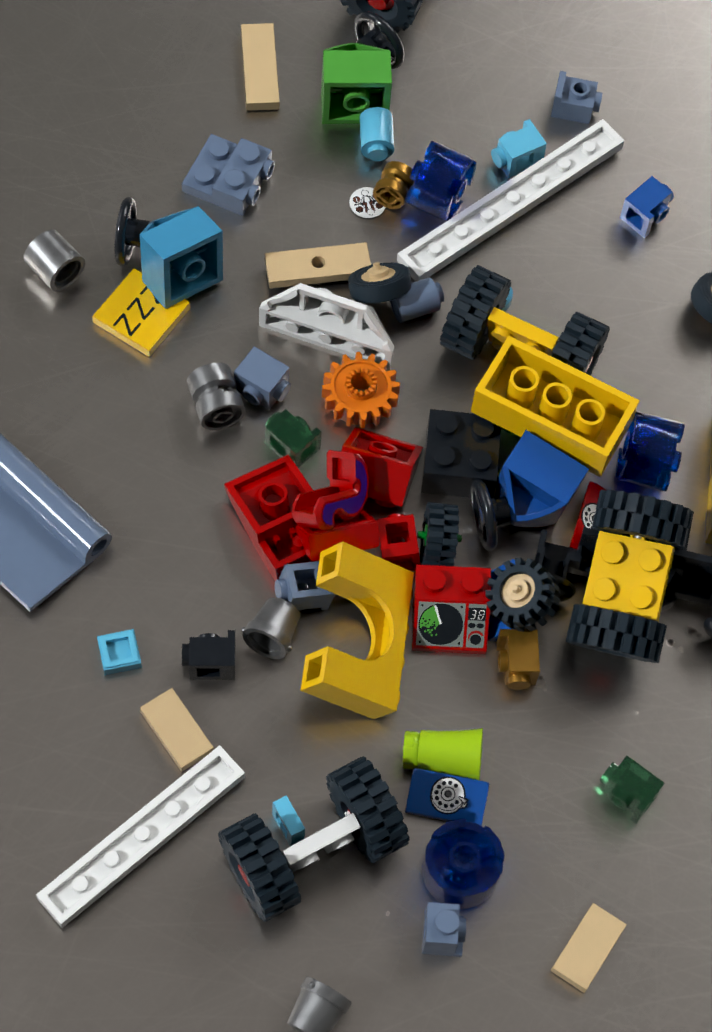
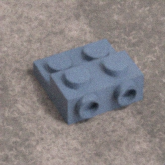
M211 134L183 180L182 192L243 216L248 206H254L257 202L261 190L260 185L263 180H269L273 173L275 161L272 160V150L243 138L236 144Z

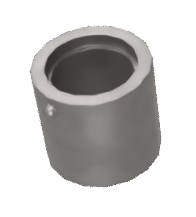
M48 230L41 233L29 244L24 254V262L53 291H61L72 285L79 278L85 267V259L56 230Z

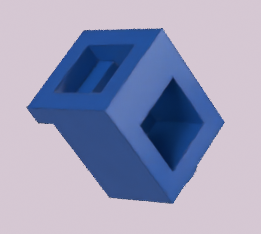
M651 176L625 198L620 219L645 239L650 233L652 223H660L669 213L670 208L668 204L674 199L672 190Z

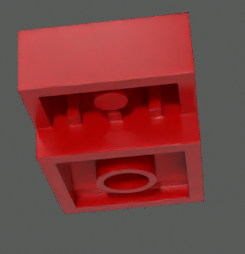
M289 454L224 484L228 497L245 531L274 581L279 579L284 566L287 564L315 562L311 561L307 556L296 532L297 524L292 516V506L296 496L313 491V489Z

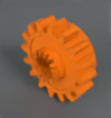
M356 352L354 360H350L346 354L342 355V365L332 362L330 372L324 373L322 397L325 398L326 410L333 409V418L335 420L342 419L346 422V426L349 427L352 424L360 425L361 428H365L367 424L374 423L376 426L379 425L380 418L383 416L389 418L392 407H397L400 382H396L397 372L395 370L387 371L388 361L386 360L381 361L379 364L376 363L375 354L371 353L368 359H363L361 352Z

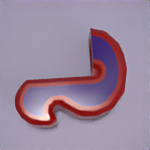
M329 450L326 453L327 478L330 480V486L296 496L292 506V516L298 526L325 531L331 530L335 526L334 518L351 520L362 511L368 497L369 476L366 463L360 454Z

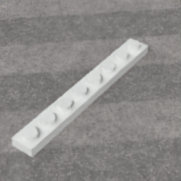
M604 119L600 120L397 253V262L408 267L410 276L415 281L430 277L623 149L625 140Z

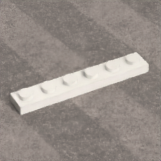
M219 745L36 894L37 899L61 928L65 927L245 778V772Z

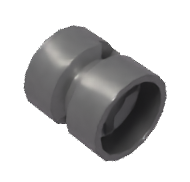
M210 363L190 373L187 378V385L192 400L196 403V411L202 427L209 430H219L229 427L243 418L245 407L240 393L236 390V382L231 367L228 364Z

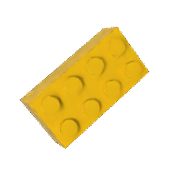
M508 335L475 389L471 412L520 437L527 430L589 468V472L601 477L633 422L640 400Z

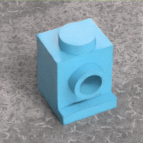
M528 119L524 121L522 129L509 131L499 138L497 148L491 150V156L494 164L498 168H502L507 177L510 178L544 158L547 143L531 120Z

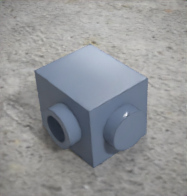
M254 346L234 371L236 390L249 403L261 405L270 410L277 400L281 402L287 396L291 388V383H289L290 367Z

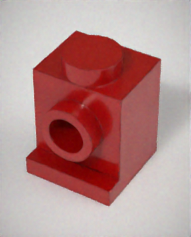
M396 513L377 519L382 559L409 571H415L416 564L420 565L414 514L403 515Z

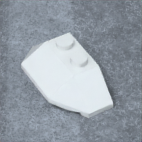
M300 283L263 301L259 307V326L344 355L346 354L355 358L356 352H361L363 359H368L371 353L375 354L376 363L379 364L381 361L386 360L388 361L387 369L390 370L392 367L394 345L374 308L365 303L335 295L325 288L317 289Z

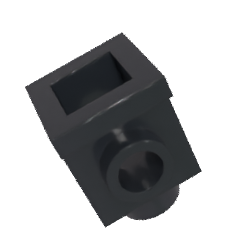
M228 630V637L204 633L198 637H189V644H182V666H189L190 680H235V630Z

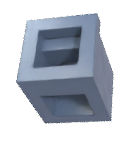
M560 71L551 117L589 124L592 111L599 112L603 93L596 91L598 82L568 77L565 71Z
M319 561L287 564L284 566L279 579L275 581L276 597L290 602L298 610L312 608L328 610L336 594L316 586Z
M427 903L424 914L422 954L462 957L463 942H465L466 918L459 916L460 904Z

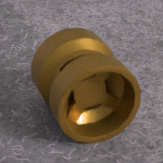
M391 161L385 165L381 175L382 179L376 183L373 189V196L382 206L389 209H399L404 205L408 196L407 191L413 187L416 175L412 168L405 163Z

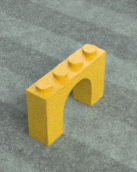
M343 541L320 552L316 586L350 600L362 611L370 628L371 646L365 660L329 646L305 655L300 691L371 719L397 711L400 701L401 673L405 663L404 649L406 635L409 630L408 616L410 601L413 596L414 572Z

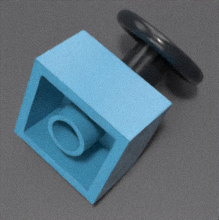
M126 197L122 201L115 230V260L119 266L127 265L131 259L134 246L139 247L141 250L142 281L165 309L223 280V231L199 206L150 222L137 219V205L132 197Z

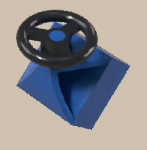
M525 430L503 464L497 478L495 489L499 497L491 498L486 484L481 479H475L471 484L472 511L483 547L488 551H493L496 548L498 541L497 526L501 527L512 524L513 526L543 527L556 524L579 488L589 468Z

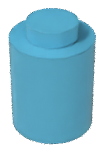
M382 107L368 108L360 114L361 153L372 161H383L394 153L393 115L388 109Z

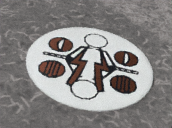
M363 187L353 192L349 204L351 210L356 215L363 218H374L383 213L386 207L375 200L373 196L374 188Z

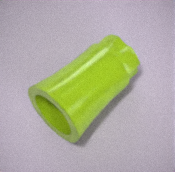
M483 728L455 731L421 730L420 733L405 731L403 769L419 768L480 780Z

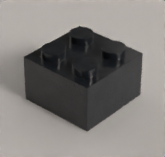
M430 409L421 493L471 498L472 482L475 479H481L486 484L490 497L493 498L498 475L501 427L473 413Z

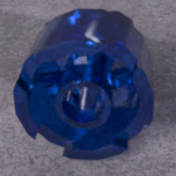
M431 141L426 150L424 162L418 160L412 169L410 179L415 182L410 187L405 202L434 217L448 221L457 214L463 203L460 199L466 186H471L477 162L463 153Z
M636 412L633 422L627 430L628 433L623 449L619 448L615 473L616 477H619L618 480L666 492L670 483L671 472L676 473L680 465L682 452L677 451L676 446L677 443L681 442L685 424L671 419Z
M467 819L446 822L435 830L426 846L422 864L424 883L432 896L441 903L460 904V909L479 906L491 897L503 872L505 857L501 841L491 828L486 825L482 827L477 823L466 822ZM459 860L462 864L469 863L470 866L464 869L457 866L456 861Z

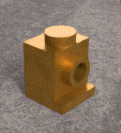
M500 629L496 642V651H499L498 670L499 672H505V684L514 690L526 689L531 685L535 686L540 673L538 629L533 631L524 629V632L517 631L516 629Z

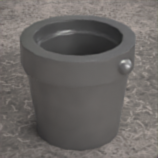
M271 597L265 602L254 619L249 621L246 627H242L243 640L252 650L264 657L282 659L287 652L292 651L290 641L301 617L300 612L290 602L278 597Z
M306 976L300 986V994L287 1024L299 1032H331L342 1015L347 1013L352 1002L322 982Z

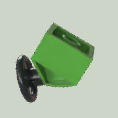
M364 11L356 16L354 20L356 43L337 45L323 50L321 85L322 124H360V114L364 110L372 107L390 109L391 69H396L403 63L404 48L394 28L376 13ZM364 22H367L370 29L366 35L363 27ZM380 29L385 33V35L388 37L391 43L387 41L385 36L381 33Z

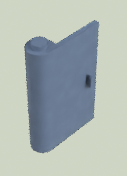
M0 433V585L31 612L98 558L109 546L112 534Z

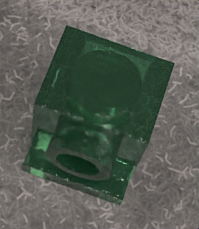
M287 409L282 413L280 411L275 412L265 424V444L280 458L289 454L298 468L321 449L322 432L317 427L311 432L309 425L300 416L294 417Z
M626 756L619 766L612 762L600 779L606 785L603 791L608 794L610 801L623 810L629 809L633 812L630 820L636 824L658 797L665 784L629 756Z

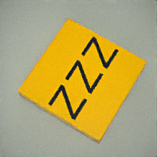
M134 268L94 313L92 319L93 323L150 357L191 309L188 300L183 299L165 309L142 281V273Z

